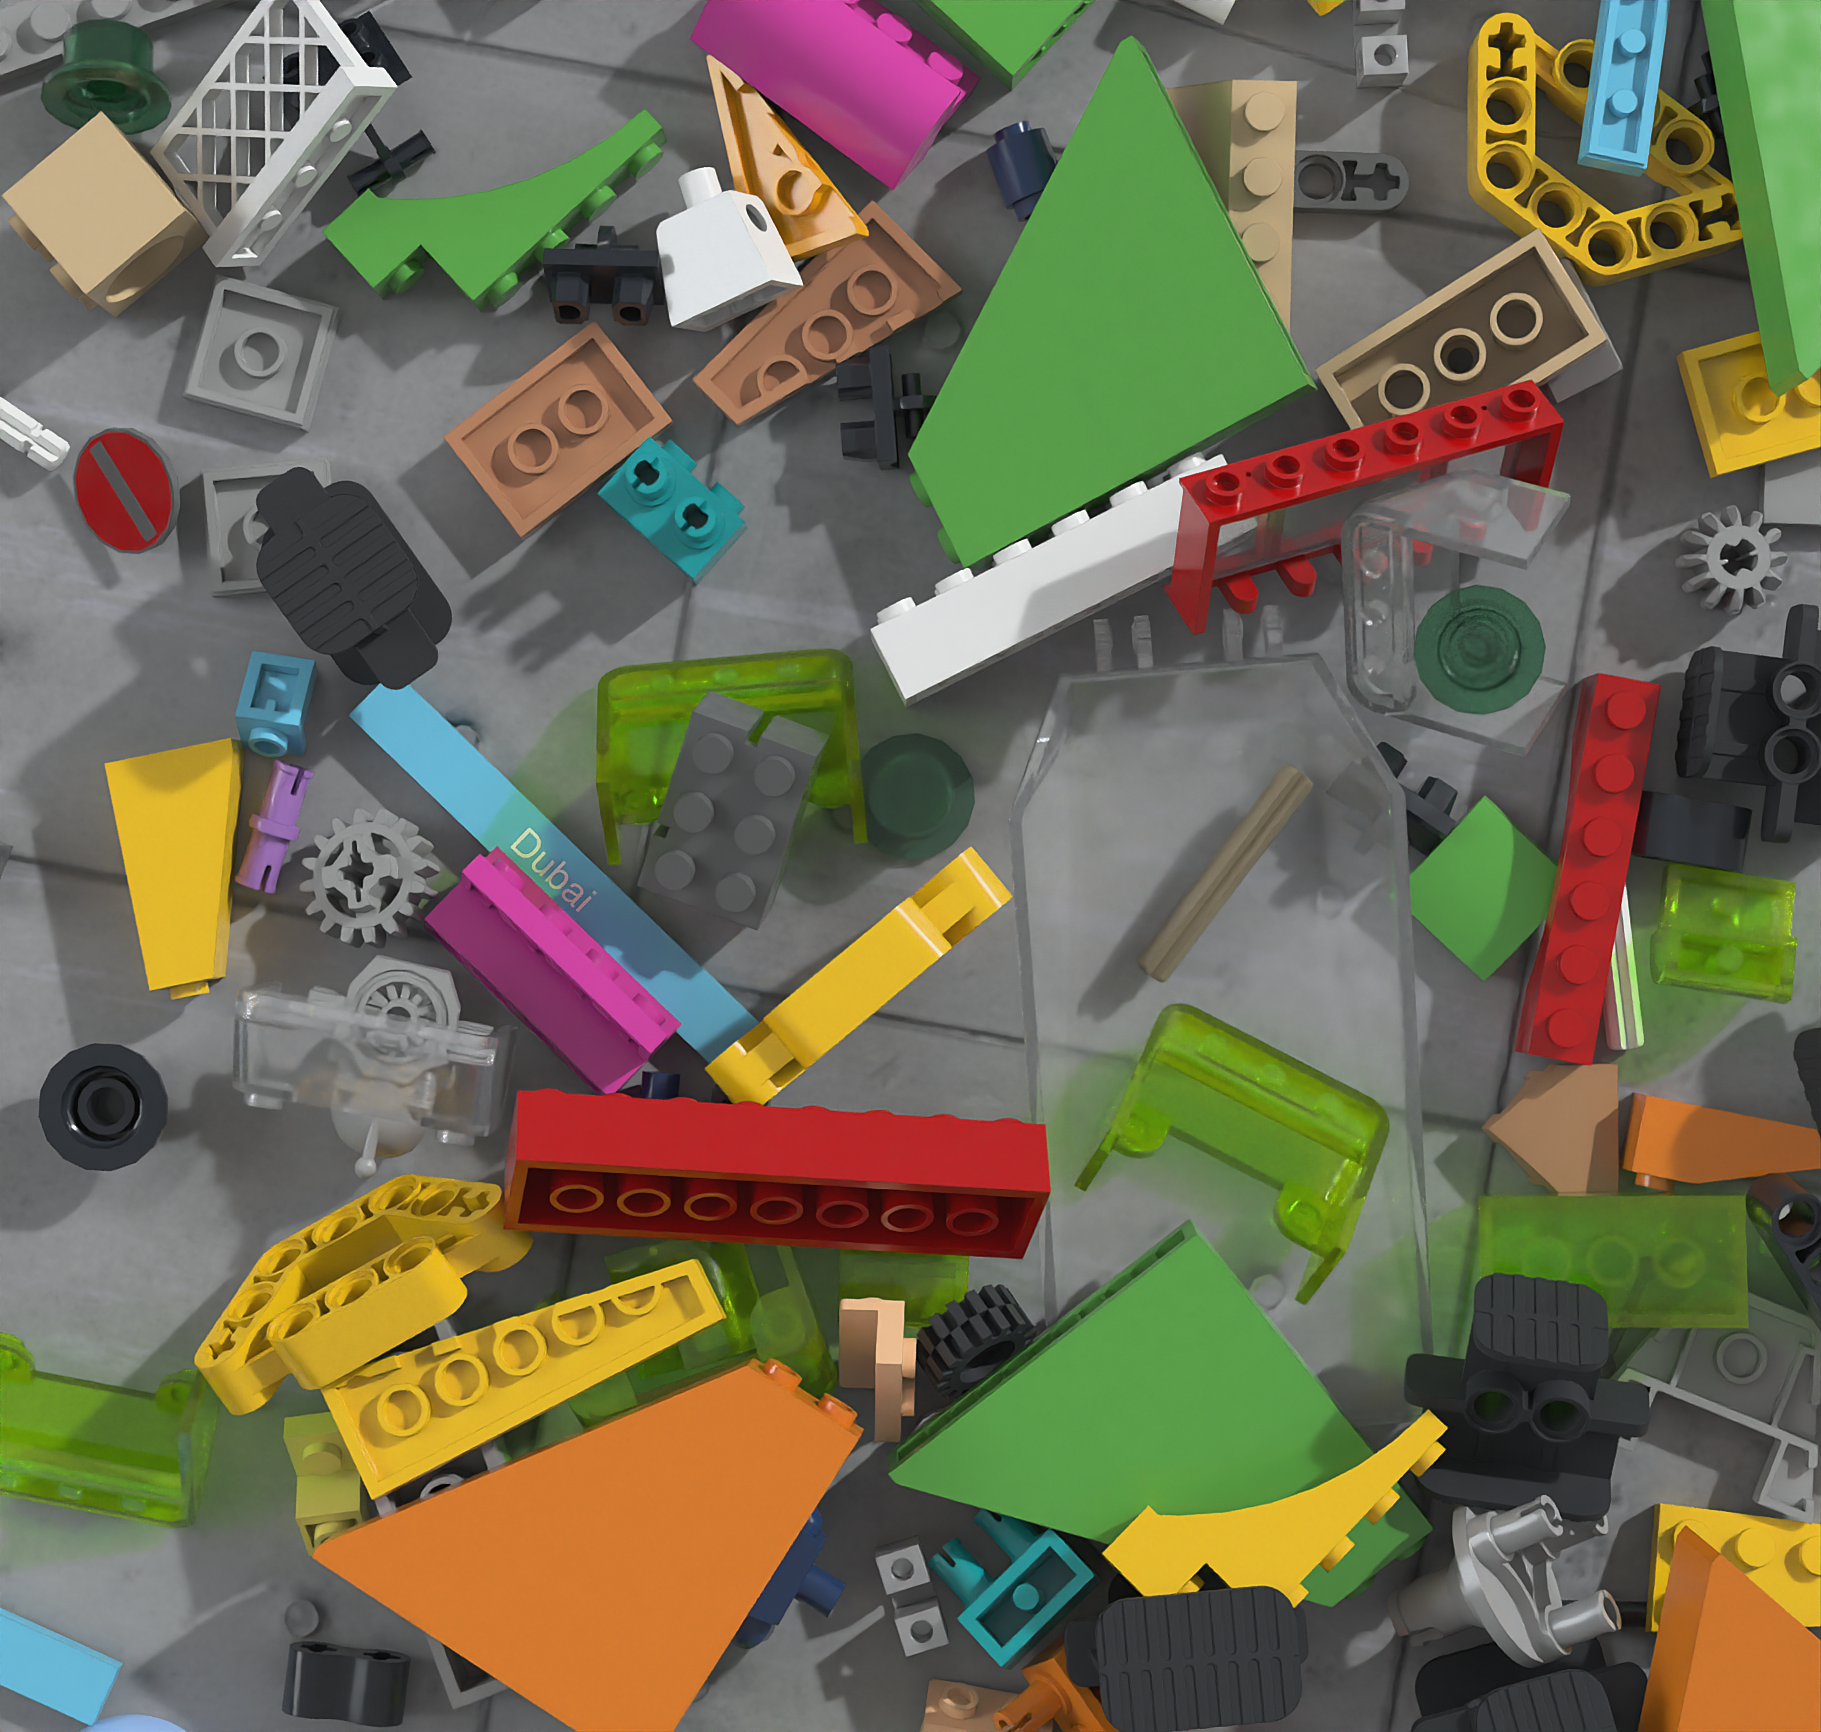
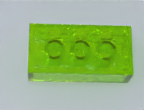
M1482 1192L1478 1196L1480 1279L1493 1273H1504L1510 1275L1520 1274L1532 1278L1541 1277L1553 1281L1563 1280L1568 1281V1283L1587 1285L1600 1294L1607 1304L1608 1328H1749L1746 1205L1744 1192Z

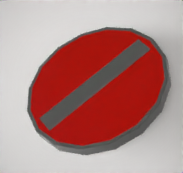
M108 428L90 437L77 456L73 474L75 502L85 525L102 544L119 553L141 554L162 545L176 526L181 505L178 478L169 457L153 438L134 428Z

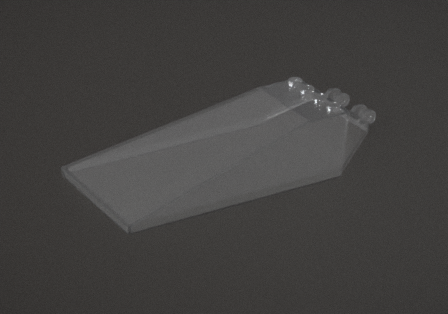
M1278 605L1264 606L1263 614L1260 616L1265 657L1243 658L1242 617L1230 608L1223 609L1222 612L1225 660L1153 666L1150 622L1148 615L1134 616L1131 626V641L1135 650L1137 667L1112 669L1111 649L1113 648L1112 628L1109 626L1108 618L1093 619L1096 670L1058 674L1007 819L1029 1118L1032 1124H1046L1051 1187L1050 1196L1037 1224L1045 1330L1190 1218L1356 1426L1415 1422L1421 1417L1423 1408L1409 1404L1404 1398L1406 1361L1410 1355L1416 1353L1434 1355L1405 792L1322 656L1318 652L1283 655L1282 625ZM1290 765L1295 767L1313 783L1312 790L1168 980L1163 983L1154 980L1137 965L1138 956L1282 766Z

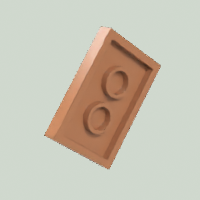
M594 320L443 437L519 536L525 540L625 463L648 436L655 440L673 426L674 422Z

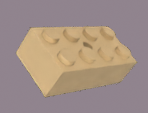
M1538 228L1314 370L1349 428L1353 430L1531 379L1537 387H1540L1603 348L1608 338ZM1459 348L1468 350L1473 356L1471 368L1463 373L1454 372L1448 365L1450 353ZM1391 477V478H1388V479H1384V480H1382V481H1383V483H1386L1387 481L1391 480V479L1394 478V477Z

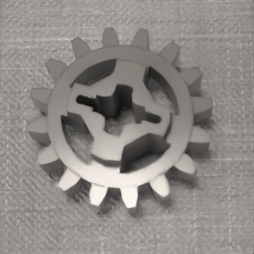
M361 808L355 809L353 825L336 817L332 820L335 835L330 840L316 835L313 839L316 846L321 850L319 857L304 858L302 862L303 866L314 871L313 879L300 884L301 892L316 898L305 909L307 914L323 921L320 927L323 933L336 939L341 937L342 942L360 949L364 941L375 948H384L387 932L404 940L408 937L404 922L409 918L424 922L426 915L418 906L422 899H436L438 892L426 886V878L440 873V867L427 859H423L431 852L434 846L425 838L417 836L419 827L403 817L398 820V816L385 809L380 808L375 817ZM383 840L391 841L398 849L401 857H393L391 849L384 846ZM345 899L348 901V909L356 912V918L350 917L343 910L339 900Z

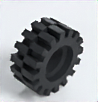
M992 1284L985 1285L978 1294L974 1289L965 1293L964 1300L959 1303L954 1299L945 1305L948 1309L942 1315L935 1313L929 1319L931 1326L921 1327L916 1334L919 1338L916 1340V1360L941 1397L945 1398L948 1396L949 1399H956L961 1393L964 1394L1031 1342L1032 1338L1037 1336V1331L1008 1288L1001 1284H998L995 1288Z

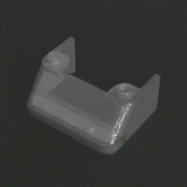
M1467 468L1359 503L1341 528L1346 680L1348 689L1355 700L1373 712L1525 757L1566 694L1567 683L1507 666V646L1496 628L1485 621L1460 614L1459 552L1527 570L1569 508L1571 494Z
M267 980L238 988L233 1014L232 1088L245 1092L243 1103L267 1109H282L283 1100L422 1126L436 1129L435 1140L461 1146H473L475 1136H488L501 1127L519 1027L506 1025L490 1033L281 993L283 982Z

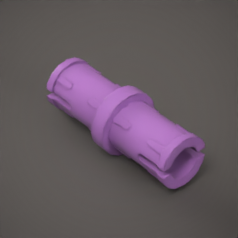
M274 760V768L259 813L252 812L248 825L253 828L239 873L235 877V881L241 885L255 890H259L261 887L262 891L272 894L275 893V885L290 840L297 841L301 828L296 826V822L310 780L314 776V772L291 763L287 765L286 762Z

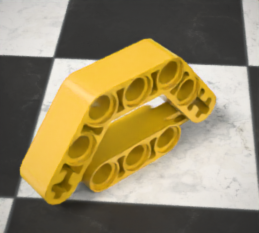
M1508 12L1496 14L1485 22L1470 45L1468 53L1467 185L1469 194L1477 205L1521 238L1539 228L1557 258L1568 257L1582 284L1591 287L1606 286L1723 253L1734 248L1743 240L1734 185L1730 180L1708 165L1714 153L1715 143L1711 130L1702 120L1659 88L1647 169L1644 171V174L1663 186L1671 187L1681 195L1680 197L1614 215L1535 155V85L1546 93L1547 98L1558 109L1583 127L1588 87L1580 88L1570 84L1563 70L1565 64L1578 63L1591 73L1595 41L1591 39H1578L1569 42L1558 51L1534 33L1528 21L1517 14ZM1495 38L1502 40L1504 50L1513 52L1503 66L1502 77L1493 79L1500 70V51L1490 46ZM1501 100L1508 103L1514 110L1515 123L1505 126L1494 122L1487 113V102ZM1678 139L1684 142L1690 148L1692 163L1689 165H1679L1673 162L1666 152V140ZM1497 162L1508 166L1514 174L1515 186L1510 189H1501L1491 184L1487 178V165ZM1552 201L1558 204L1564 211L1565 225L1560 228H1551L1545 225L1537 213L1538 203ZM1718 209L1722 215L1733 214L1735 218V224L1731 227L1727 222L1721 221L1707 225L1699 232L1698 223L1706 221ZM1652 222H1662L1673 229L1677 242L1675 249H1664L1653 242L1650 236ZM1601 239L1607 241L1613 247L1616 255L1614 266L1604 267L1592 260L1588 250L1590 240Z
M970 846L930 879L914 895L908 897L780 1003L759 1024L721 1053L704 1068L705 1071L733 1104L752 1101L764 1105L1008 902L1013 895L973 847Z
M416 1174L398 1176L267 1250L257 1261L199 1347L194 1357V1364L232 1415H244L260 1408L270 1400L285 1377L291 1373L303 1389H319L453 1314L467 1297V1288L460 1278L474 1270L499 1272L511 1267L528 1253L533 1239L529 1231L503 1229L504 1192L498 1185Z

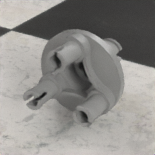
M1541 1495L1534 1501L1507 1512L1504 1510H1489L1484 1507L1463 1506V1504H1456L1452 1517V1537L1455 1556L1449 1566L1416 1578L1408 1585H1400L1388 1596V1611L1394 1629L1399 1637L1416 1631V1634L1411 1636L1410 1639L1411 1647L1428 1645L1431 1640L1446 1638L1471 1627H1477L1487 1630L1497 1645L1512 1660L1527 1668H1537L1569 1655L1574 1645L1607 1632L1620 1630L1621 1616L1612 1596L1606 1590L1597 1591L1594 1595L1562 1606L1557 1582L1551 1568L1553 1561L1560 1557L1561 1550L1596 1536L1606 1535L1609 1528L1606 1515L1602 1519L1593 1522H1572L1562 1519L1555 1503L1547 1495Z

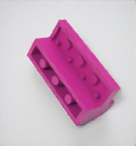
M708 0L690 37L692 42L893 191L924 160L941 127L970 98L981 79L964 66L954 55L945 52L910 26L904 18L894 14L876 0Z
M498 846L486 857L479 854L462 871L461 882L424 918V928L596 1095L602 1096L607 1093H618L682 1025Z

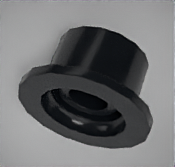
M93 1043L70 1051L50 1069L40 1090L38 1117L46 1140L64 1160L85 1170L114 1171L137 1163L157 1145L167 1124L168 1095L160 1073L144 1055L121 1044Z

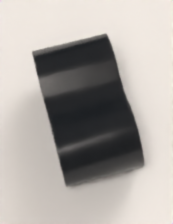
M1642 790L1630 855L1703 869L1742 874L1753 810L1735 805Z
M316 1641L294 1642L289 1647L282 1711L291 1716L307 1719L342 1720L371 1727L399 1726L403 1723L411 1659L406 1654L390 1650L357 1649Z

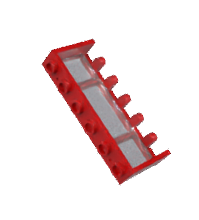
M1531 379L1179 478V484L1183 489L1172 579L1170 584L1163 585L1162 588L1191 633L1197 635L1204 633L1206 630L1211 588L1214 587L1219 588L1235 612L1250 614L1256 609L1259 593L1258 588L1250 578L1252 576L1276 570L1293 595L1308 597L1314 592L1317 578L1316 571L1308 561L1310 559L1333 553L1349 577L1355 580H1366L1372 574L1374 555L1365 543L1390 537L1407 561L1420 564L1428 559L1431 547V538L1423 529L1424 526L1446 520L1464 545L1478 547L1484 543L1488 523L1479 510L1499 504L1504 507L1525 537L1536 535L1541 521L1564 420Z

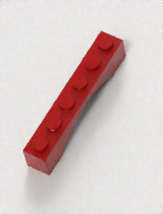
M1596 673L1583 678L1572 737L1569 794L1559 862L1543 935L1525 991L1515 1052L1592 1066L1661 684Z

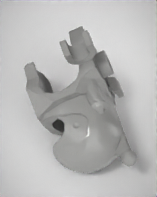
M377 955L350 983L347 994L319 986H314V989L309 991L304 1016L341 1022L332 1041L329 1055L330 1058L339 1061L334 1080L335 1090L331 1105V1116L340 1139L349 1148L362 1154V1157L354 1165V1171L359 1178L369 1179L374 1176L377 1171L374 1158L387 1159L399 1157L412 1152L419 1144L428 1129L440 1084L452 1085L455 1080L457 1050L485 1057L486 1053H488L494 1027L459 1020L461 1005L450 971Z

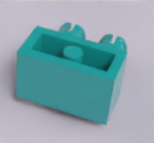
M648 436L597 494L606 505L698 585L748 529L745 521L738 516L745 506L720 483L716 482L709 490L695 478L691 472L696 468L697 463L673 441L669 439L661 447Z
M981 1509L973 1521L977 1526L980 1525L1012 1560L1009 1568L1001 1576L993 1578L961 1544L962 1541L958 1537L953 1538L942 1547L955 1561V1567L938 1552L931 1558L927 1566L931 1571L934 1570L966 1605L963 1613L957 1620L1002 1668L1011 1670L1102 1579L1060 1534L1052 1528L1039 1533L1028 1521L998 1513L1002 1517V1521L999 1522L988 1510Z

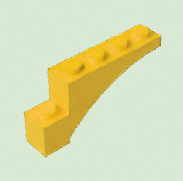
M1428 1409L1398 1438L1357 1467L1313 1489L1273 1503L1224 1513L1181 1516L1158 1515L1148 1505L1102 1553V1556L1143 1597L1197 1592L1205 1582L1196 1573L1205 1565L1228 1589L1270 1586L1281 1591L1290 1600L1293 1608H1295L1309 1593L1300 1582L1318 1564L1328 1573L1350 1551L1355 1544L1346 1534L1363 1517L1374 1525L1394 1505L1400 1496L1391 1487L1409 1469L1419 1478L1446 1449L1437 1439L1448 1428Z

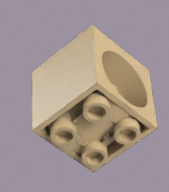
M102 111L1 195L16 212L7 221L18 235L33 250L37 249L49 263L54 259L57 260V263L49 270L74 299L78 298L90 311L100 305L115 318L210 238L198 219L135 145Z

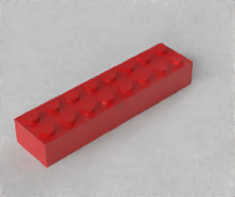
M551 1088L536 1091L518 1090L505 1159L503 1229L1023 1259L1051 1193L1046 1124L1023 1123L1013 1118H1002L995 1121L959 1119L949 1114H937L930 1117L894 1115L886 1110H871L865 1113L831 1111L821 1106H805L802 1108L769 1107L752 1101L722 1104L698 1102L687 1097L661 1100L632 1098L623 1093H607L602 1096L568 1094Z

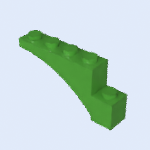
M644 108L611 136L572 160L532 178L492 190L446 198L389 199L377 198L368 188L332 221L322 233L383 300L392 291L396 295H400L410 289L423 275L425 269L421 265L430 257L480 312L490 304L498 308L510 300L521 288L523 281L519 277L537 260L542 264L544 248L564 249L570 241L566 234L584 217L591 222L601 216L617 197L613 190L632 174L638 179L658 163L663 156V151L660 147L666 142L662 127Z

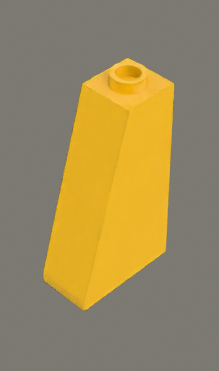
M233 738L104 763L149 990L169 989L171 1000L210 993L207 981L226 977L245 763V749L240 740Z

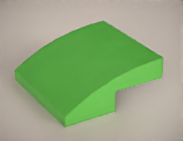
M1483 795L1454 824L1448 836L1444 840L1440 839L1438 845L1393 889L1391 895L1480 979L1485 981L1547 918L1558 863L1489 798Z

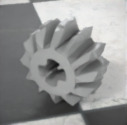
M1735 505L1725 507L1722 510L1720 520L1711 512L1698 517L1700 532L1689 530L1683 533L1680 538L1683 545L1693 551L1694 554L1683 555L1675 560L1676 568L1681 570L1693 569L1695 577L1686 580L1682 584L1684 592L1690 593L1703 587L1705 592L1701 598L1700 607L1708 611L1713 609L1722 599L1723 609L1728 616L1739 614L1743 601L1752 609L1765 605L1763 589L1775 591L1780 589L1783 584L1780 576L1769 568L1781 566L1788 562L1789 556L1787 553L1781 551L1771 552L1768 545L1781 537V531L1778 528H1774L1763 534L1759 533L1758 530L1762 524L1763 514L1753 511L1742 522L1740 512ZM1734 548L1740 554V557L1736 558L1735 562H1743V567L1729 574L1722 566L1728 560H1720V553Z

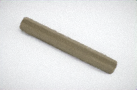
M1282 766L1138 956L1137 965L1142 971L1161 983L1168 980L1312 790L1313 783L1307 776L1293 766Z

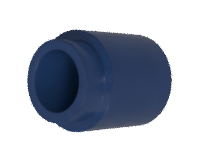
M1022 121L994 133L993 137L996 144L986 150L1006 208L1008 210L1014 209L1018 222L1029 220L1058 164L1045 128L1031 129L1029 121Z

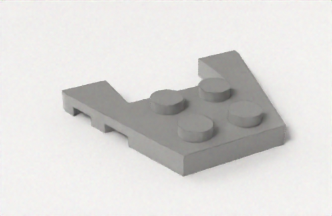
M1700 1272L1610 1380L1635 1383L1644 1387L1649 1393L1650 1407L1656 1392L1661 1391L1775 1437L1751 1499L1758 1504L1811 1525L1815 1516L1816 1502L1812 1499L1814 1468L1818 1466L1819 1448L1815 1440L1817 1405H1821V1332L1812 1317ZM1620 1436L1618 1447L1633 1452L1638 1437Z

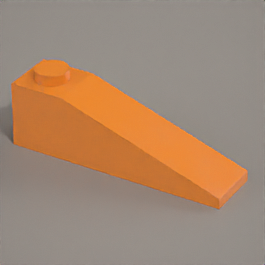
M1633 1092L1619 1167L1637 1172L1636 1185L1673 1192L1675 1180L1699 1184L1764 1176L1768 1173H1788L1820 1169L1821 1137L1818 1129Z

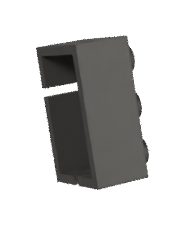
M709 691L693 710L657 821L661 825L653 834L637 886L758 931L774 904L830 735L776 715L761 735L759 743H754L747 739L761 722L764 710Z

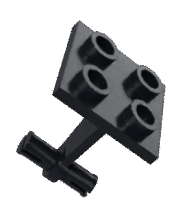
M370 10L358 18L348 19L338 24L368 67L384 68L397 86L412 78ZM318 45V86H325L341 65L327 46ZM299 52L292 53L283 58V84L300 85ZM283 92V114L292 129L300 119V92ZM370 123L364 132L377 150L376 153L379 157L346 177L360 197L368 188L373 192L392 179L398 184L407 178L404 173L406 170L430 155L436 154V151L422 129L419 133L390 150Z

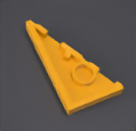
M711 55L706 56L735 191L758 196L764 203L793 263L869 237L867 226L765 96Z

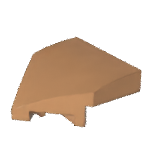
M1592 1063V1066L1583 1064H1549L1544 1071L1529 1070L1524 1076L1525 1085L1501 1114H1493L1481 1128L1493 1142L1501 1143L1525 1170L1524 1177L1531 1184L1544 1185L1550 1192L1556 1193L1619 1192L1618 1064Z

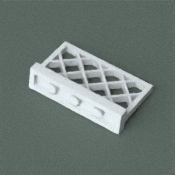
M261 0L150 151L210 236L202 249L215 267L260 266L398 88L384 68L367 66L320 0H293L299 8V37H283V8L289 0ZM256 44H264L265 84L249 83V54ZM283 44L299 45L300 85L283 84ZM318 45L327 46L341 65L325 86H318ZM223 89L230 90L231 129L215 128V100ZM249 90L265 91V130H249ZM283 92H300V119L291 131H284ZM189 135H197V173H190L177 154V151ZM215 136H231V175L216 174ZM249 137L265 138V166L257 176H250ZM216 182L231 183L232 209L224 219L216 209Z

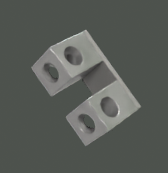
M1352 0L1356 89L1401 87L1409 73L1407 35H1399L1398 22L1405 11V0Z
M911 1536L876 1547L875 1559L886 1595L890 1594L894 1606V1620L905 1656L908 1657L949 1644L948 1629L919 1536Z

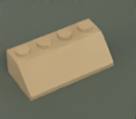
M1225 80L1166 88L1290 334L1297 81Z

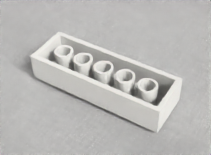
M1202 452L1193 454L1167 469L1168 474L1162 477L1164 483L1150 490L1147 489L1144 481L1135 483L1109 498L1110 503L1105 506L1106 512L1092 519L1089 518L1086 510L1077 512L1051 527L1053 532L1048 534L1050 540L1034 548L1031 547L1028 539L1019 541L993 556L995 561L991 563L992 569L974 577L970 568H966L935 584L937 590L934 593L936 597L918 606H915L912 598L909 597L877 613L879 625L870 629L871 639L905 708L1172 575L1183 495L1179 478L1227 465L1223 455L1220 454L1206 461ZM1251 517L1220 526L1217 552L1244 539L1255 527V518Z

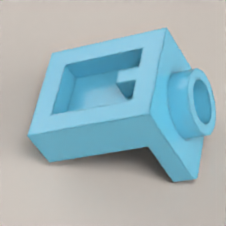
M252 651L235 713L236 724L243 747L267 757H281L285 754L304 755L307 745L304 724L318 673L315 660Z

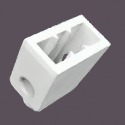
M712 167L692 170L678 179L687 210L660 222L656 230L668 313L672 327L707 332L803 286L801 277L764 203L758 196L733 190L722 192L716 171Z

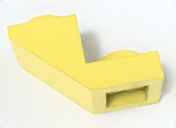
M331 1412L284 1418L283 1439L297 1475L295 1519L309 1556H312L316 1548L333 1534L370 1519L365 1484Z

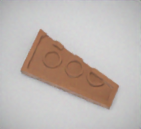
M873 200L858 214L867 226L869 237L818 254L799 273L803 283L802 287L772 300L692 379L694 385L738 428L836 370L837 363L857 358L867 352L869 347L877 346L962 295L963 289Z

